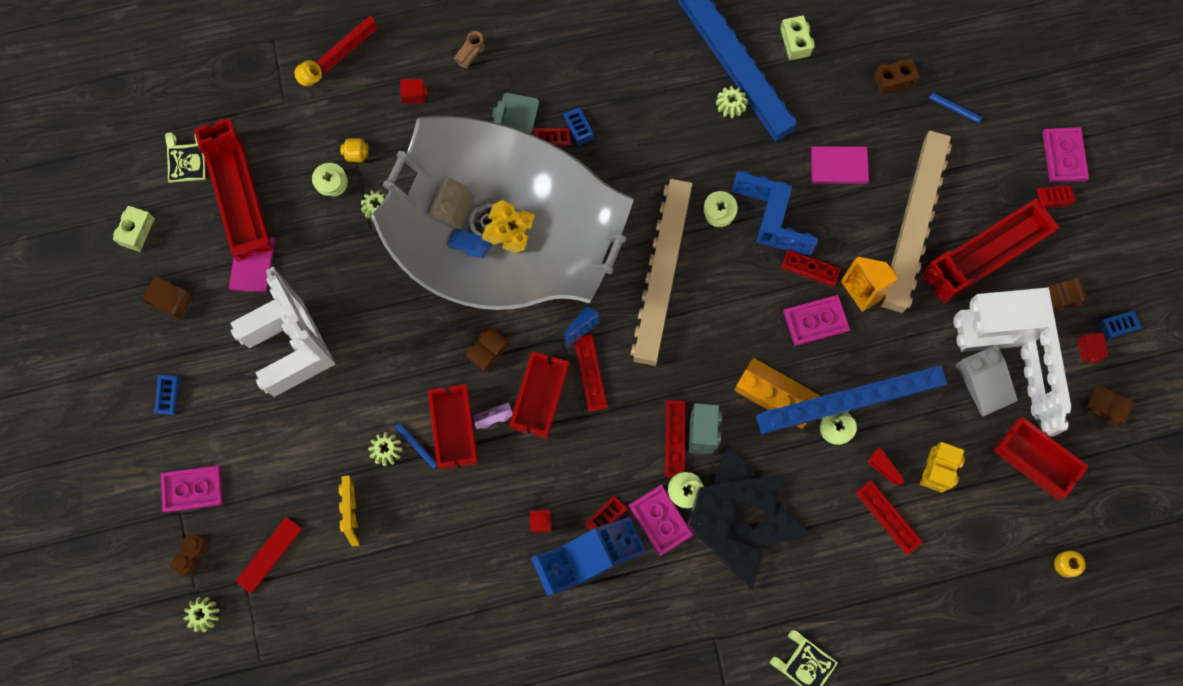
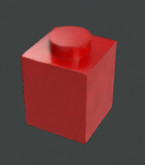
M401 79V99L403 104L425 103V97H428V86L424 85L423 79Z
M1104 333L1084 335L1078 339L1082 362L1089 361L1090 364L1102 362V359L1108 356Z
M550 510L530 511L531 533H552Z

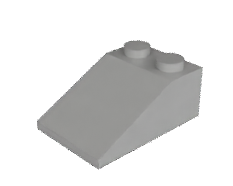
M997 345L962 359L956 364L982 417L1018 401L1006 361Z

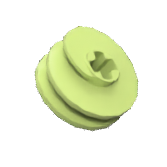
M324 163L318 166L312 175L313 185L323 195L339 196L347 188V176L344 170L337 164Z
M723 191L710 194L704 203V214L709 224L715 227L729 225L737 214L736 200L732 195Z
M847 412L823 418L820 422V432L823 438L834 445H842L849 442L857 431L855 420ZM837 423L840 424L839 431L836 430L835 425Z
M681 472L670 480L668 494L674 504L682 508H692L698 488L704 486L695 474ZM688 485V489L690 490V492L685 493L684 495V490H682V488L684 486L687 487Z

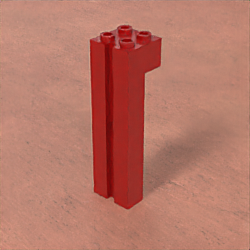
M228 118L215 122L216 125L214 126L202 125L200 128L194 129L198 147L206 158L231 254L238 262L251 258L253 254L258 253L260 255L274 249L241 134L232 120Z
M1036 198L956 250H950L932 261L922 273L924 275L923 278L928 285L935 287L936 297L945 304L1053 235L1060 227Z

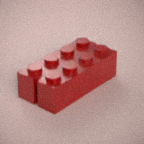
M531 352L509 424L512 430L526 434L530 430L531 435L548 440L570 368L569 361L552 357L551 365L549 364V356Z
M467 385L449 387L451 395H448L445 388L427 390L437 468L442 471L458 468L457 464L461 467L479 465Z
M1024 417L1014 421L1005 433L1006 436L1002 437L993 449V452L1057 500L1068 496L1076 485L1075 481H1078L1089 467Z

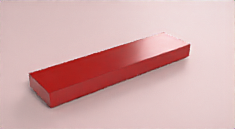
M371 16L316 61L323 74L328 72L377 30L375 20Z
M592 334L584 335L576 340L574 344L588 411L608 409Z
M666 400L665 478H673L676 474L685 472L686 401Z
M872 480L855 492L906 555H909L923 543Z
M286 517L235 582L252 594L303 529Z

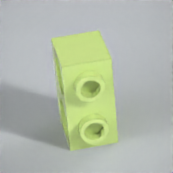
M804 15L784 19L780 29L789 60L810 56L815 45L813 38H810V26L805 21Z

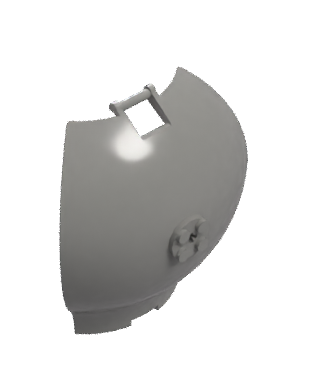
M429 116L419 117L416 120L407 154L403 151H398L397 161L388 180L383 183V186L389 192L372 214V220L378 235L397 264L424 288L440 297L465 306L504 310L527 307L553 299H574L590 303L605 273L612 274L614 270L612 268L622 243L624 244L626 241V237L621 234L634 198L607 185L587 166L569 153L524 131L490 121L466 117ZM404 162L418 173L408 195L394 184ZM450 177L465 185L475 197L462 231L482 237L486 225L492 223L489 215L493 204L501 200L514 205V211L516 212L523 209L534 214L535 218L531 229L525 231V235L529 236L525 249L514 254L503 249V243L492 244L485 257L479 258L468 256L465 250L449 248L447 242L456 229L427 215L441 181ZM610 243H614L606 263L602 264Z

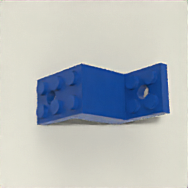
M737 172L731 192L767 201L756 242L786 251L789 249L811 257L818 238L809 233H797L791 228H781L792 186L782 181H771L767 177L752 176L749 172Z
M628 517L597 527L562 547L538 554L531 559L547 596L584 583L621 563L640 557L647 552L631 518Z

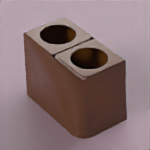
M155 276L141 299L146 304L181 320L192 295L188 291Z

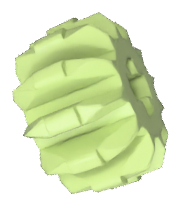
M733 86L730 87V90L724 88L722 93L719 92L718 100H716V105L719 106L718 111H724V117L727 114H730L731 119L734 117V114L739 117L741 112L746 110L745 105L748 102L745 98V92L740 93V88L734 90Z
M371 190L370 196L365 194L366 200L361 201L363 206L361 210L365 213L367 219L372 218V214L379 207L377 204L383 202L387 193L382 194V191L378 190L375 194Z
M387 432L384 433L383 438L379 434L376 435L378 441L376 442L372 439L371 443L374 446L368 448L369 451L373 452L370 458L375 459L376 464L382 462L383 466H387L389 460L393 465L395 463L394 457L400 459V456L396 453L403 451L401 447H397L401 444V441L395 440L396 436L394 434L389 437ZM384 446L389 448L387 453L382 450Z
M200 597L196 598V603L190 601L191 609L186 608L184 610L186 613H189V616L183 618L186 621L190 620L187 626L189 628L194 627L195 632H199L200 629L206 632L208 627H215L213 620H219L215 613L220 612L219 609H213L216 606V602H210V598L207 597L203 600ZM200 611L205 614L204 618L199 615Z

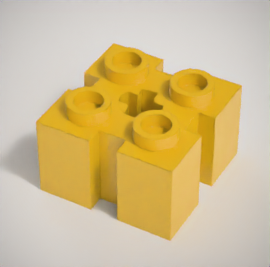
M501 200L492 206L489 215L492 223L486 225L482 239L494 245L503 243V249L516 254L525 249L529 237L525 235V231L531 229L535 215L523 209L516 212L514 211V205Z
M943 442L932 447L920 485L941 493L945 492L946 489L949 490L955 487L959 480V476L956 473L957 469L962 468L965 457H963L964 450Z

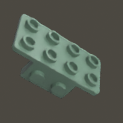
M505 93L502 101H498L497 107L493 109V122L532 135L539 100L537 98Z

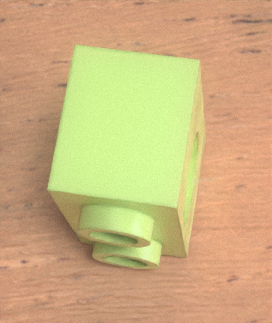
M127 206L126 211L121 215V222L118 228L114 231L113 240L120 246L140 252L155 218L149 212ZM132 226H135L132 231H129Z

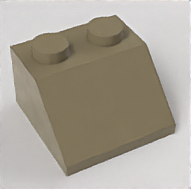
M448 177L441 181L427 215L457 230H462L475 197L465 185Z

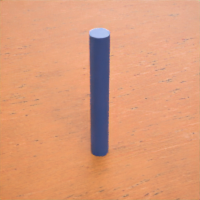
M933 92L929 97L930 100L977 123L982 118V116Z
M398 423L394 428L433 469L437 468L436 459L401 423Z

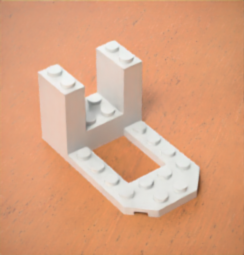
M271 267L266 270L268 276L266 280L271 287L270 292L275 300L231 322L233 327L231 333L235 340H239L241 345L245 344L248 348L265 341L283 330L292 339L290 344L295 352L256 372L258 377L256 382L259 388L264 390L266 394L269 393L275 397L335 365V362L302 299L278 271Z
M1049 288L977 294L970 301V309L960 310L954 317V326L958 330L957 344L961 348V352L986 350L995 345L998 348L1022 346L1021 357L1025 361L1026 366L1024 374L1028 378V395L1032 399L1031 413L1035 416L1037 425L1049 437L1068 430L1069 422L1065 420L1066 413H1070L1071 402ZM1039 338L1045 350L1044 363L1048 366V383L1052 387V391L1045 394L1036 341Z

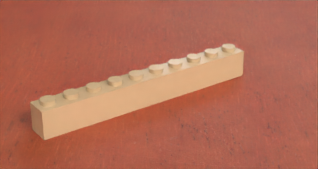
M928 131L924 138L891 267L897 273L898 280L884 296L880 307L903 313L911 306L913 297H910L911 290H915L917 284L915 275L919 273L922 262H919L920 255L923 256L926 249L924 240L929 236L930 228L928 224L929 221L932 222L935 214L932 208L933 205H936L939 198L937 189L941 187L943 182L941 173L945 171L948 163L945 158L946 154L949 155L952 144L949 143L951 136Z
M670 179L669 185H665L663 196H667L666 202H662L660 209L663 217L662 220L658 219L656 228L660 232L659 236L654 238L653 248H656L655 255L651 254L649 265L652 266V271L647 272L645 283L649 284L648 290H644L642 301H645L644 308H640L638 319H641V324L636 326L634 337L638 338L637 344H633L631 349V355L634 356L633 362L656 366L692 188V183Z

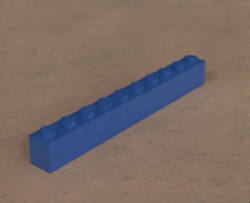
M678 0L733 82L740 88V92H745V98L748 100L749 105L775 142L794 132L796 127L795 117L793 114H789L784 101L777 97L774 87L766 81L765 74L758 70L753 57H749L746 53L744 44L742 42L739 43L734 30L726 24L725 17L718 13L715 3L712 0Z
M942 365L764 411L756 415L761 435L936 389L948 383Z

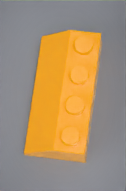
M857 257L841 280V283L860 310L864 312L880 302L898 278L895 269L891 266L889 267L886 262Z
M755 358L751 360L734 390L767 410L821 397L819 394ZM805 423V424H801V425H797V427H799L800 429H803V427L806 425V423Z

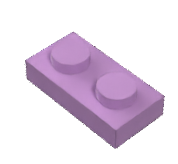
M508 402L472 416L476 429H485L493 423L509 420L513 413Z

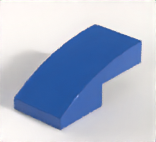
M457 229L447 242L449 248L465 250L468 256L484 258L492 246V243L483 240L478 235Z

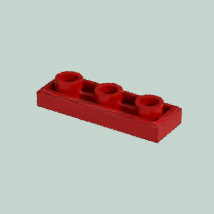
M789 249L781 266L782 269L835 287L841 268Z

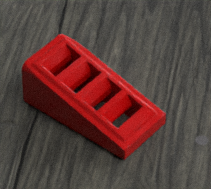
M534 128L532 131V135L538 138L541 137L545 141L546 136H548L549 141L547 142L558 148L571 146L569 128ZM561 134L564 136V141H561Z
M1069 185L1037 189L1042 207L1065 208L1076 202L1072 187Z
M880 447L877 448L868 458L867 463L895 486L901 485L904 479Z
M613 495L586 522L585 526L591 531L598 527L594 522L599 526L606 525L599 518L600 515L608 522L607 524L616 522L628 508ZM611 504L619 510L618 513L610 507ZM607 510L613 516V518H611L604 511Z

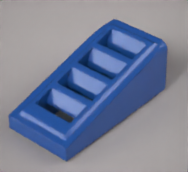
M580 107L563 114L577 146L594 140L592 129ZM575 114L579 115L578 117L569 119L570 116H573ZM580 119L582 121L574 125L572 124L573 122L578 121ZM582 125L584 126L583 128L575 130V128L580 127ZM584 131L587 132V133H584V134L578 136V134L581 133V132H584Z
M586 306L564 332L566 344L571 345L599 324V313Z
M1135 311L1098 322L1101 332L1104 333L1105 341L1142 329ZM1128 317H1131L1134 327H1132ZM1122 319L1125 320V322H1126V324H1127V326H1128L1127 329H1126V327H1125V325H1124ZM1116 321L1119 322V325H1120V327H1121L1122 330H1119ZM1110 323H1112L1116 332H1113Z
M158 374L154 413L175 415L181 376ZM166 381H173V382H172V385H170V384H165V382H166ZM164 388L172 389V392H164ZM163 396L171 397V400H162ZM161 404H170V408H163Z

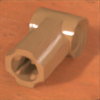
M470 32L467 35V41L454 57V61L461 67L468 68L477 54L484 50L485 43L480 32ZM475 40L480 41L477 44H472V42Z

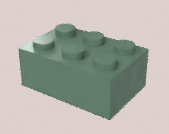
M694 404L690 416L689 453L712 455L714 450H717V446L721 443V431H718V427H720L722 422V411H719V405Z

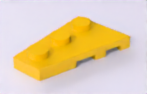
M349 475L341 476L342 484H339V494L342 496V502H339L340 513L343 514V520H340V530L345 533L352 547L360 546L359 538H357L354 532V528H358L355 512H352V510L356 509L354 484Z

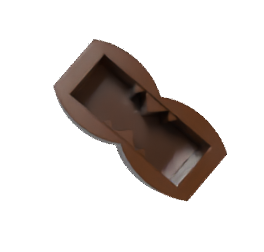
M1080 278L1044 287L1049 288L1054 314L1065 311V307L1071 306L1074 309L1083 306V302L1088 299Z
M492 327L488 330L484 329L479 335L480 340L476 344L472 343L466 350L467 359L484 373L509 346V341Z
M1097 385L1092 389L1084 408L1088 410V414L1091 416H1101L1106 419V423L1117 427L1126 423L1134 402L1115 394L1105 387Z
M188 534L182 542L181 551L173 558L170 569L182 576H193L200 566V559L206 555L210 548V541L197 534Z

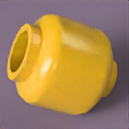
M306 60L295 69L296 80L305 87L319 82L322 78V70L315 61Z
M348 138L344 144H341V155L345 157L347 162L361 163L365 158H368V143H365L361 138Z
M1070 550L1058 554L1054 565L1060 575L1070 578L1082 574L1086 563L1080 553Z

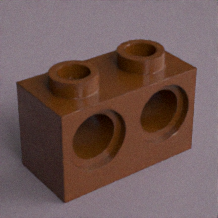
M900 59L893 64L888 65L886 63L880 65L874 74V78L880 95L915 86L919 80V75L913 59Z

